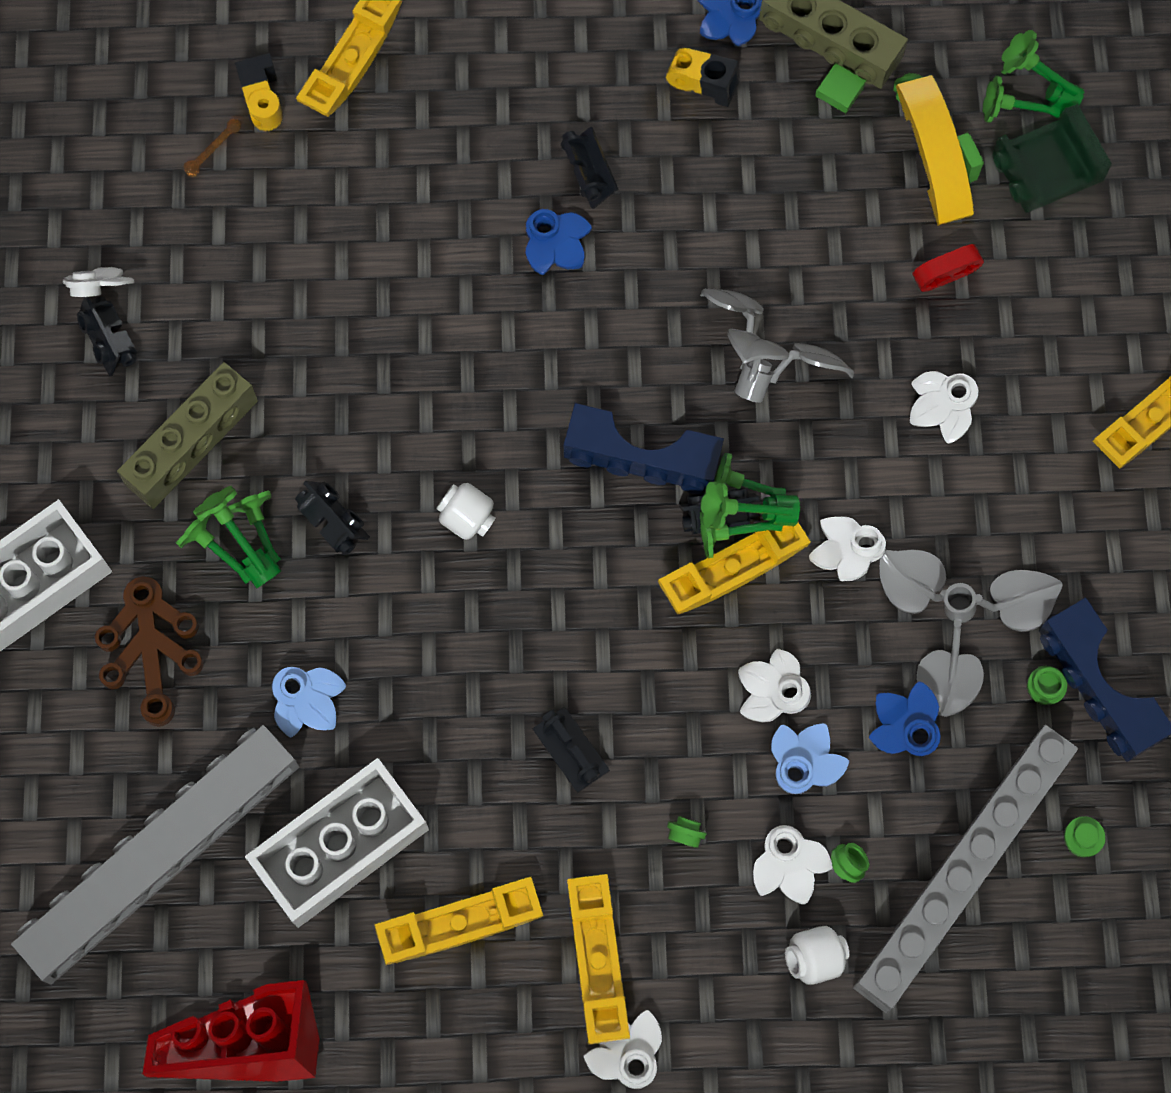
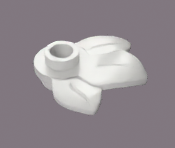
M100 267L92 271L73 272L71 276L63 279V284L70 288V296L90 297L101 295V286L134 283V279L121 277L123 275L122 269Z
M930 371L919 375L911 382L914 390L921 395L912 406L910 413L911 425L919 427L940 425L943 438L948 444L957 441L968 431L972 423L970 408L976 403L979 395L978 386L973 378L961 373L948 377L940 372ZM956 386H963L967 391L964 397L955 398L952 395V390Z
M828 517L820 520L821 528L828 540L815 548L810 553L809 559L822 569H837L840 581H853L867 573L871 562L883 556L886 549V541L880 531L873 526H860L854 519L849 517ZM862 545H870V546H872V547L864 548V547H861V546H862Z
M776 649L770 658V663L753 661L745 664L738 670L742 684L751 693L740 709V713L747 719L758 722H770L783 712L787 714L798 713L805 709L810 702V686L800 676L798 660L787 651ZM793 687L797 689L794 697H784V693L788 688Z
M787 825L778 826L772 829L765 839V853L754 864L753 879L755 888L761 896L767 895L779 887L789 899L800 904H806L814 890V874L830 871L832 869V862L828 851L819 842L804 840L802 834L794 827ZM780 840L789 841L792 850L789 853H781L777 848V842Z
M648 1010L642 1012L632 1025L628 1023L630 1039L599 1043V1048H595L584 1055V1060L594 1075L603 1080L619 1079L622 1084L632 1089L646 1087L653 1081L657 1072V1063L654 1055L661 1045L662 1037L657 1020ZM639 1060L643 1063L644 1071L641 1075L635 1076L629 1072L628 1065L631 1061Z

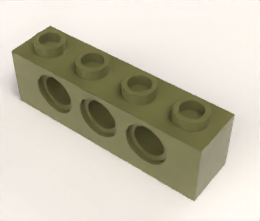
M762 0L759 20L768 29L774 32H781L792 38L801 48L815 51L825 57L831 65L836 63L866 80L865 84H873L882 89L904 56L908 38L840 0ZM794 13H803L806 16L801 17L795 15ZM825 30H833L837 34H829ZM863 47L868 51L862 52L857 50L856 48Z
M223 362L117 470L124 484L148 506L154 509L258 402L252 385Z

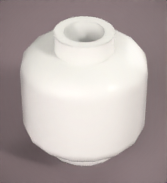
M463 483L459 487L453 484L436 508L441 512L439 522L464 540L471 539L476 533L483 537L496 519L490 514L494 505L493 500L469 483Z
M819 926L794 934L790 940V945L785 950V959L790 973L793 977L799 978L808 985L818 984L841 976L845 970L846 959L849 958V947L845 938L841 935L838 936L828 926Z

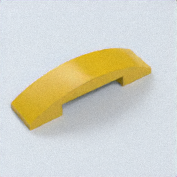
M359 0L352 10L354 19L321 70L314 69L296 97L297 101L327 117L334 113L355 89L375 59L393 25L402 0Z
M930 75L897 84L896 89L906 121H911L930 184L927 192L937 225L973 216L971 190L961 147L950 113L933 76Z
M1171 376L1125 416L1118 418L1093 440L1098 448L1119 469L1137 457L1171 428Z
M799 522L796 526H783L782 531L766 530L755 532L715 553L713 558H706L695 565L691 562L660 578L658 583L678 615L709 603L763 575L810 545L811 541Z
M602 874L567 879L588 1043L596 1044L630 1039L608 875Z
M528 877L492 888V891L418 914L413 912L374 924L385 964L389 965L454 948L512 929L543 917V913L532 878Z

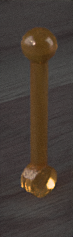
M235 118L230 119L227 123V128L194 161L190 160L184 164L185 173L189 177L198 175L199 166L232 133L240 131L241 122Z

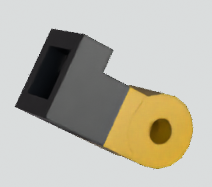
M681 48L676 51L666 74V79L677 89L694 91L695 93L715 99V104L729 107L740 81L739 64L736 60L693 49Z
M270 53L235 62L254 126L263 131H271L277 128L282 122L283 114L279 99L270 90L268 84L278 81Z

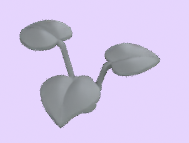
M702 290L701 296H705L720 307L741 312L747 319L746 331L730 328L727 333L732 346L742 360L740 367L742 372L734 390L738 396L752 402H763L769 383L776 384L782 371L795 359H802L806 363L823 368L844 371L853 378L854 371L837 355L826 349L809 344L795 343L793 350L788 353L780 345L761 339L753 334L754 313L762 314L764 310L754 299L730 290ZM763 359L782 360V362L772 372V364Z
M885 550L879 563L883 590L889 601L896 608L907 613L916 614L926 609L930 599L935 602L944 600L945 614L954 622L952 652L949 653L944 650L933 651L921 660L917 669V682H923L932 690L939 704L938 715L944 717L957 714L968 707L978 696L983 684L984 673L980 660L971 654L959 655L961 625L972 619L976 612V605H980L992 612L1000 610V619L1005 626L1012 630L1027 632L1039 628L1047 621L1062 590V582L1045 573L1030 570L1008 571L998 576L990 586V595L996 603L992 604L984 600L982 595H976L973 588L964 583H956L947 590H942L946 582L944 565L939 558L929 552L922 550Z

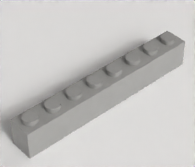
M264 725L258 730L252 728L243 734L237 741L238 747L227 757L221 755L213 760L206 768L208 773L196 784L194 781H191L183 786L175 795L177 800L166 810L160 808L153 812L144 822L146 827L135 837L129 835L122 839L113 848V856L103 864L96 863L81 876L83 882L71 892L66 890L60 893L49 904L51 909L39 920L37 918L29 920L18 930L17 935L19 937L11 945L43 982L52 985L299 768L295 759Z
M1044 725L1038 731L853 986L854 990L885 1013L893 1009L1079 748L1047 725Z

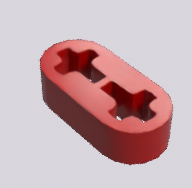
M969 244L923 263L914 270L912 275L920 291L927 292L973 273L983 265L984 260L976 245Z

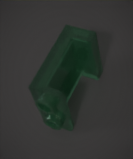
M1078 104L1064 109L1058 121L1012 140H1009L1007 135L999 137L992 154L996 169L1000 173L1003 172L1009 182L1012 198L1016 203H1021L1026 213L1104 181L1112 166L1111 161Z

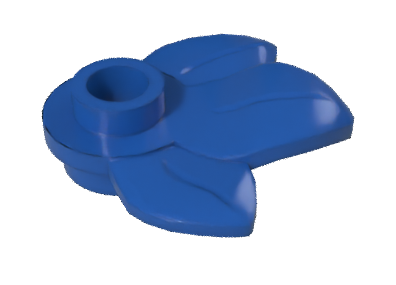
M698 0L709 11L700 27V35L703 37L718 40L730 36L732 42L736 46L747 43L755 35L756 19L760 16L762 0ZM748 5L750 9H742L739 6Z
M541 209L531 214L526 222V233L530 240L525 250L530 266L541 275H544L554 263L565 269L583 267L584 250L579 239L585 237L592 230L589 222L582 216L572 212L557 215L551 210ZM546 225L551 230L547 233H541L538 231V228Z
M921 681L917 682L912 688L908 699L893 693L877 694L876 711L883 725L876 728L869 735L870 740L877 748L890 754L907 750L915 756H926L937 749L941 740L940 730L935 723L939 713V704L934 693L926 684ZM918 729H924L928 733V740L923 744H917L913 739V735Z

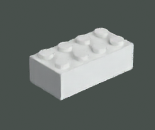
M59 499L0 540V651L112 573L107 563Z
M377 758L248 853L245 858L290 920L299 928L426 833L429 828L426 821Z

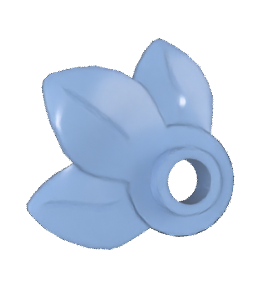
M286 667L280 670L272 681V693L277 700L274 719L279 729L290 738L298 733L303 724L316 730H333L336 726V711L330 698L340 694L346 688L342 678L325 668H315L307 672L298 667ZM288 679H295L299 683L297 693L291 694L286 691L285 683Z
M824 723L810 726L798 735L788 726L782 724L772 738L771 751L778 762L775 773L776 780L779 786L788 793L801 794L809 790L812 785L830 786L839 780L847 770L849 764L847 758L836 754H829L830 736L828 727ZM793 768L799 769L802 773V779L799 781L791 780L788 776V771Z

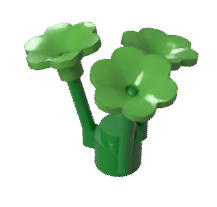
M1028 30L1024 34L1018 33L1011 40L1010 46L1002 54L1001 59L1004 65L1001 73L1005 75L1006 73H1012L1016 69L1021 70L1024 68L1027 71L1032 69L1051 82L1045 94V99L1049 100V105L1015 99L1014 95L1003 94L1002 77L995 76L993 81H990L987 86L986 97L983 102L984 121L991 123L993 118L997 117L1000 108L1012 110L1013 107L1047 113L1055 118H1059L1062 111L1071 115L1082 102L1084 89L1067 81L1039 60L1040 57L1035 53L1039 45L1036 41V32Z
M724 453L714 482L708 483L706 495L701 499V536L706 557L713 558L715 542L727 540L729 536L766 530L782 531L783 526H796L800 514V500L798 496L786 495L785 488L770 487L744 478V474L732 471V454ZM727 485L740 489L742 486L770 495V497H765L763 504L738 503L736 499L728 498ZM737 512L762 513L763 520H768V522L728 527L725 524V519L727 515H735Z
M228 486L220 492L213 493L204 500L203 504L195 508L193 513L198 519L186 529L176 544L183 548L189 542L196 541L204 549L208 547L236 571L245 584L251 581L257 589L282 571L277 564L281 559L272 547L262 522L265 518L260 509V506L272 498L268 490L248 496L237 503L227 506V503L237 495L235 489L232 486ZM234 513H246L250 525L254 524L266 553L261 548L254 551L232 520ZM212 514H214L221 525H226L248 556L242 560L245 568L214 541L215 537L206 530L207 522Z

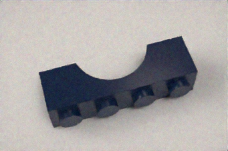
M575 403L563 445L564 458L569 459L576 466L587 468L591 467V465L606 468L609 473L617 476L638 475L644 477V480L651 484L665 485L667 482L681 486V489L686 492L702 494L703 491L706 492L708 483L714 482L724 438L686 430L675 443L668 447L657 450L641 449L628 443L619 434L611 411Z
M1084 598L1048 619L1039 629L1041 633L1040 640L1048 654L1051 656L1055 655L1063 666L1062 673L1067 683L1073 689L1077 688L1085 699L1084 706L1088 715L1095 722H1100L1107 732V742L1113 752L1118 756L1122 755L1125 761L1129 762L1167 739L1171 735V722L1154 697H1128L1115 691L1105 681L1099 670L1097 654L1100 642L1108 629L1087 598Z

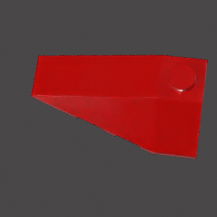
M305 980L265 984L254 989V995L235 1003L232 1000H228L218 1005L219 1010L198 1019L191 1016L148 1035L142 1074L145 1077L271 1082L315 1078L319 1034L308 984Z

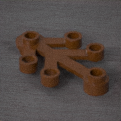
M143 576L137 577L127 584L123 593L125 606L109 626L100 627L95 634V642L102 650L107 652L114 651L121 643L120 636L138 618V633L114 663H108L101 668L99 678L104 686L109 689L121 687L125 682V675L142 655L147 697L141 703V714L149 724L160 727L168 724L173 719L175 707L170 698L163 693L158 651L177 663L181 671L188 676L199 674L203 669L204 662L198 652L185 650L155 628L154 614L172 624L176 633L185 639L192 638L197 634L199 624L192 614L187 612L181 613L165 602L159 583L153 578ZM140 590H148L149 595L145 600L140 601L136 599V595ZM184 620H191L193 622L191 629L188 631H181L179 629L181 622ZM105 634H114V640L110 644H102V637ZM190 657L197 658V665L194 668L186 669L184 667L186 659ZM116 670L119 672L116 681H106V676L110 671ZM156 701L163 703V708L159 713H150L152 703Z

